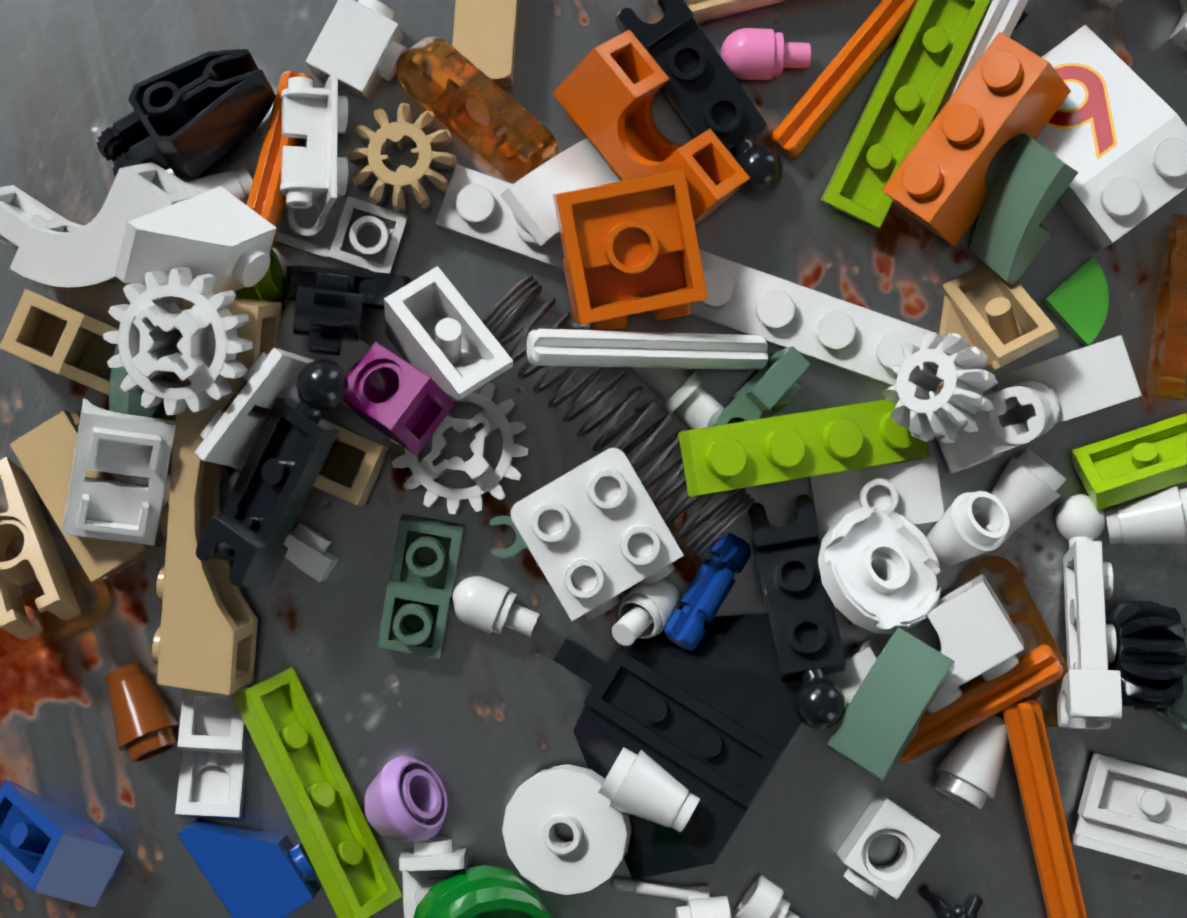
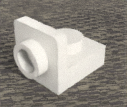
M433 837L423 842L414 841V849L403 850L399 857V871H402L404 918H413L417 905L434 884L456 870L468 868L467 847H452V838Z

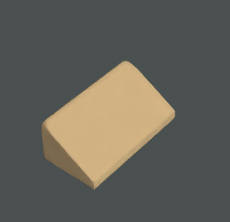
M456 0L450 83L513 88L519 0Z

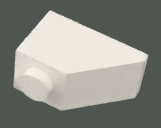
M222 186L128 221L114 276L123 283H142L146 286L145 274L148 272L164 270L169 277L171 269L188 267L191 270L192 281L198 275L212 274L216 276L215 286L212 291L215 295L230 290L235 292L244 287H251L257 284L268 271L271 262L269 253L277 228Z
M438 266L384 298L386 336L406 362L431 377L446 394L461 400L513 367L512 358Z

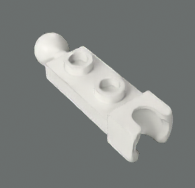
M1079 494L1063 500L1057 508L1055 517L1059 533L1069 541V550L1063 557L1068 672L1056 684L1058 726L1066 729H1109L1111 727V719H1121L1122 717L1121 674L1119 670H1108V663H1113L1115 660L1117 647L1115 627L1113 624H1106L1105 600H1110L1113 592V569L1110 562H1103L1102 541H1094L1100 537L1105 529L1106 516L1104 509L1097 511L1090 496Z

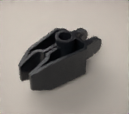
M248 49L208 51L135 84L128 98L134 111L114 122L112 127H106L105 131H101L102 134L97 137L99 141L96 144L103 158L105 157L107 161L112 160L114 162L112 170L115 177L120 168L154 162L165 170L171 168L177 178L195 179L257 130L277 96L262 69L259 70Z

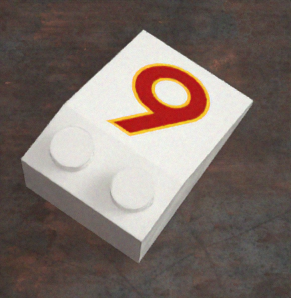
M1084 25L1042 56L1043 59L1050 62L1071 92L1037 136L1036 140L1079 172L1059 198L1058 203L1095 252L1115 242L1187 188V126L1163 99L1092 30ZM1016 135L1011 138L1015 146L1022 136Z

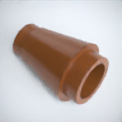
M141 663L121 667L105 676L109 687L108 692L119 751H127L131 763L151 759L178 746L175 730L180 725L149 676L145 674Z

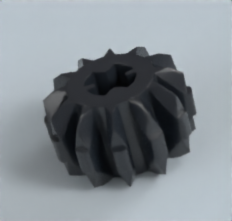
M1132 601V603L1116 604L1111 615L1106 620V624L1114 625L1117 640L1115 660L1113 663H1108V670L1120 671L1122 706L1134 707L1135 710L1155 711L1157 708H1171L1177 697L1184 690L1183 676L1187 673L1186 628L1181 623L1180 614L1175 607L1153 603V601Z

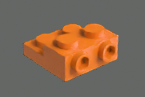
M685 169L553 194L565 257L562 258L574 322L580 325L589 323L591 330L613 331L629 326L628 315L652 311L654 320L672 319L692 314L691 302L708 299Z

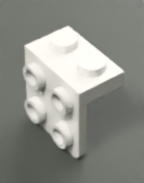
M618 448L606 449L519 500L511 508L510 515L514 525L571 621L582 615H585L587 620H591L604 614L620 602L618 594L638 582L652 585L675 570L672 562L684 556L626 455Z

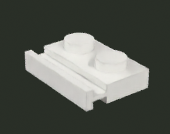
M1093 752L1077 812L1079 818L1075 832H1072L1070 842L1085 848L1187 875V777Z

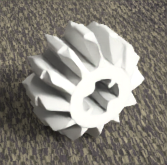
M924 332L920 348L912 343L901 344L906 359L902 366L898 364L886 366L889 374L897 378L896 384L882 392L887 401L896 405L890 416L896 424L905 428L909 427L913 437L925 442L931 441L936 437L937 440L944 443H956L959 427L969 433L979 431L974 416L978 409L983 412L994 410L992 401L983 397L984 391L999 383L995 379L994 374L984 370L990 359L981 349L975 346L970 348L968 339L959 334L949 333L944 338L935 332ZM942 381L944 382L943 388L941 389L940 393L937 394V387Z

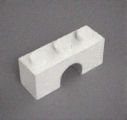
M984 574L941 597L934 609L926 614L939 635L941 642L939 652L955 661L953 672L927 709L930 714L945 708L963 695L959 686L980 674L986 682L993 680L1008 672L1019 663L1015 654L1024 650L1023 638ZM873 637L844 654L846 661L845 671L827 674L828 680L835 683L842 690L846 699V709L882 652Z

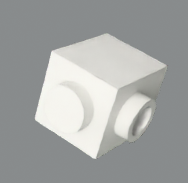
M338 0L307 57L306 64L314 75L325 81L328 80L331 72L338 73V88L369 103L381 79L383 78L387 81L393 79L406 53V47L400 44L404 36L399 24L393 21L396 13L378 0H359V2L354 0Z

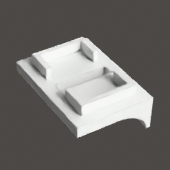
M275 347L270 353L262 352L243 377L247 383L225 412L219 409L202 431L200 436L204 440L194 453L203 461L230 466L242 471L270 413L269 411L266 415L251 411L254 405L272 409L277 398L291 399L299 404L300 398L298 397L296 387L298 375L306 364L316 360Z
M83 399L62 534L155 546L176 428L175 421L117 413L99 408L91 404L87 399ZM86 470L146 477L148 478V483L143 485L85 477Z

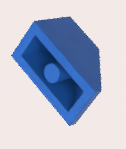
M4 780L0 788V860L33 892L95 908L107 884L115 875L117 864L124 849L93 822L14 782Z
M201 818L196 819L177 833L232 918H285L312 900L321 889L316 881L318 876L303 844L299 843L294 847L286 835Z

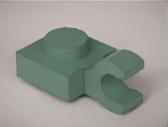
M794 346L770 353L766 366L762 369H756L730 397L732 402L712 415L707 427L724 425L730 420L743 422L760 419L762 412L770 409L774 413L780 411L801 390L802 386L796 380L811 364Z

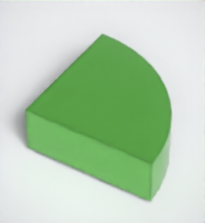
M1093 256L1088 258L1042 300L1083 347L1089 346L1100 333L1109 308L1108 284L1100 265Z

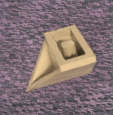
M985 263L942 285L944 300L939 335L945 338L949 333L959 334L968 339L970 348L975 346L984 351L990 359L984 368L988 372H992L1059 338L1057 328L1019 282L1015 286L1009 284ZM942 381L937 387V394H939L941 389L943 388L944 382Z

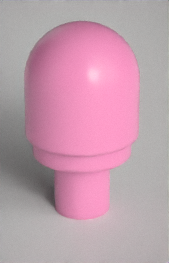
M742 28L732 32L725 39L721 48V58L736 78L771 80L772 77H780L783 68H809L811 46L810 43L784 42L783 33L774 32L773 29Z

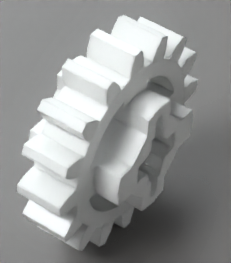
M188 267L171 269L169 277L164 270L148 272L145 274L146 286L142 283L128 284L123 288L130 305L120 304L110 307L108 313L120 322L119 330L103 333V340L111 344H118L119 354L107 361L108 367H125L128 375L122 381L120 388L126 392L141 387L144 390L141 397V406L144 408L157 406L164 400L166 415L184 412L187 405L193 413L211 407L210 396L215 400L229 397L233 393L230 384L225 378L236 379L246 375L248 369L235 359L237 353L253 349V342L244 338H238L237 328L244 326L250 320L248 314L232 315L228 307L236 297L233 290L220 292L216 295L212 292L216 276L212 274L198 275L192 281L191 270ZM169 296L180 297L191 301L195 305L191 309L182 311L175 302L167 303L164 298ZM177 329L180 331V333H181L182 336H183V337L179 340V342L177 343V347H178V349H179L180 352H178V351L176 350V348L174 347V344H175V343L178 341V339H179L178 332L176 331ZM166 372H175L181 381L189 379L192 384H176L164 379L162 376Z
M489 382L479 394L472 392L461 400L448 395L454 403H469L479 406L484 410L472 419L453 418L448 413L433 433L431 452L422 458V461H420L419 454L416 456L406 448L404 455L392 461L393 468H410L412 475L403 485L407 491L418 489L422 485L428 489L424 496L423 505L431 508L440 497L447 498L448 513L457 514L461 506V500L469 499L470 505L475 512H480L484 509L482 495L490 492L492 496L500 501L506 498L505 491L500 485L504 477L520 481L523 475L516 468L512 467L511 464L513 457L529 456V449L515 444L514 436L527 430L525 422L516 421L509 423L507 416L516 406L512 399L505 400L498 405L492 402L496 391L494 384ZM484 425L475 434L476 438L469 445L474 453L470 460L465 461L459 456H454L449 460L444 459L437 465V462L445 456L444 452L451 446L446 437L450 431L455 430L465 435L470 431L475 432ZM500 429L503 449L500 461L496 469H494L486 459L487 442ZM390 438V441H391V442H393V443H395V444H397V445H400V444H398L397 442H395L394 440H392V439ZM449 470L466 472L477 485L468 488H450L438 483L436 480L445 475Z

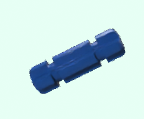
M727 532L714 544L710 551L713 554L712 560L706 559L680 600L683 604L682 610H674L664 627L666 638L682 649L692 651L697 647L706 632L703 629L705 626L704 622H712L736 581L733 578L734 572L741 573L751 556L750 545L732 533Z

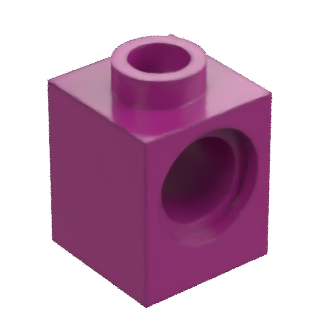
M377 342L373 344L363 359L353 365L347 375L349 388L344 402L364 421L416 456L455 406V403L431 377ZM397 391L391 399L386 401L392 393Z

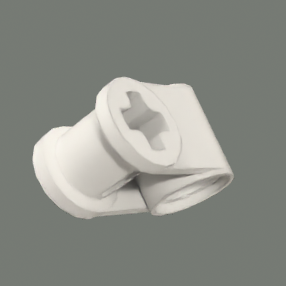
M1030 380L983 396L992 401L994 410L983 412L978 409L974 414L979 431L969 433L959 427L956 443H944L937 440L950 474L1004 454V451L1029 443L1052 430L1058 422L1061 410L1059 398L1053 389L1043 382ZM1032 404L1036 415L1029 420H1017L1014 415V409L1020 405Z

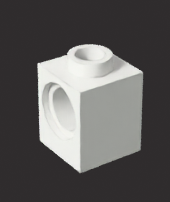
M878 791L836 854L849 867L843 875L849 882L873 898H876L882 889L897 900L941 835L923 820ZM883 834L897 836L900 842V851L894 861L886 865H876L869 861L868 849L876 837Z

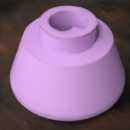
M399 756L390 760L366 790V818L370 825L385 838L423 842L436 836L443 825L447 812V796L443 783L429 765L416 758Z

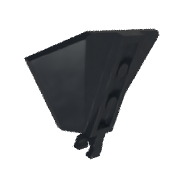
M767 613L714 617L711 623L704 622L705 626L703 629L706 632L697 647L692 651L682 649L670 642L663 630L657 636L649 639L637 638L630 646L622 645L621 648L616 649L608 663L576 641H571L567 638L553 661L593 685V688L583 702L585 706L573 730L588 769H592L606 779L623 747L637 755L642 750L685 786L690 793L700 798L681 833L671 827L668 828L628 813L632 829L628 852L624 860L632 880L716 863L802 724L794 710V697L797 690L802 686L801 679L780 681Z

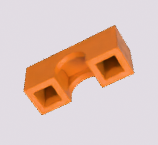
M629 29L595 47L552 94L568 112L573 123L582 129L607 160L611 170L622 180L685 169L694 224L697 226L744 185L750 177L711 129H708L684 145L673 143L660 133L653 119L652 102L657 91L670 78Z
M999 32L882 191L907 215L955 247L980 214L989 193L985 186L986 172L997 151L1004 143L1016 135L1023 136L1026 133L1036 139L1070 94L1071 90L1050 62Z

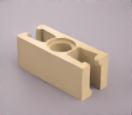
M62 411L9 444L61 532L63 530L64 513L81 412H75L71 415L69 411ZM86 470L85 477L123 482L120 476L115 473ZM63 534L91 582L99 581L102 578L107 580L161 548L157 538L154 546Z
M5 457L0 460V479L3 483L9 508L5 513H0V628L21 640H25L42 632L43 627L40 619L30 620L27 618L20 592L24 584L39 581L45 594L35 599L40 613L48 610L66 621L80 615L81 612L34 486L26 472L9 458ZM24 537V546L20 554L14 559L6 561L5 553L10 543L17 538Z

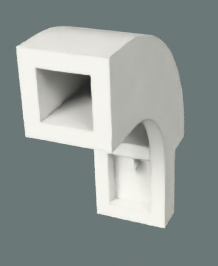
M154 162L123 167L119 169L101 210L90 223L84 226L65 219L16 186L0 187V242L8 246L19 247L10 269L25 278L56 287L69 288L94 285L117 278L114 275L128 221L201 194V192Z

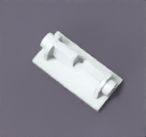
M331 72L324 88H314V81L311 78L292 77L288 79V88L281 91V137L306 139L305 147H282L280 193L286 196V205L292 208H309L313 204V199H320V215L327 216L337 196L345 195L348 180L347 158L337 157V134H345L347 128L348 98L347 96L338 95V73Z

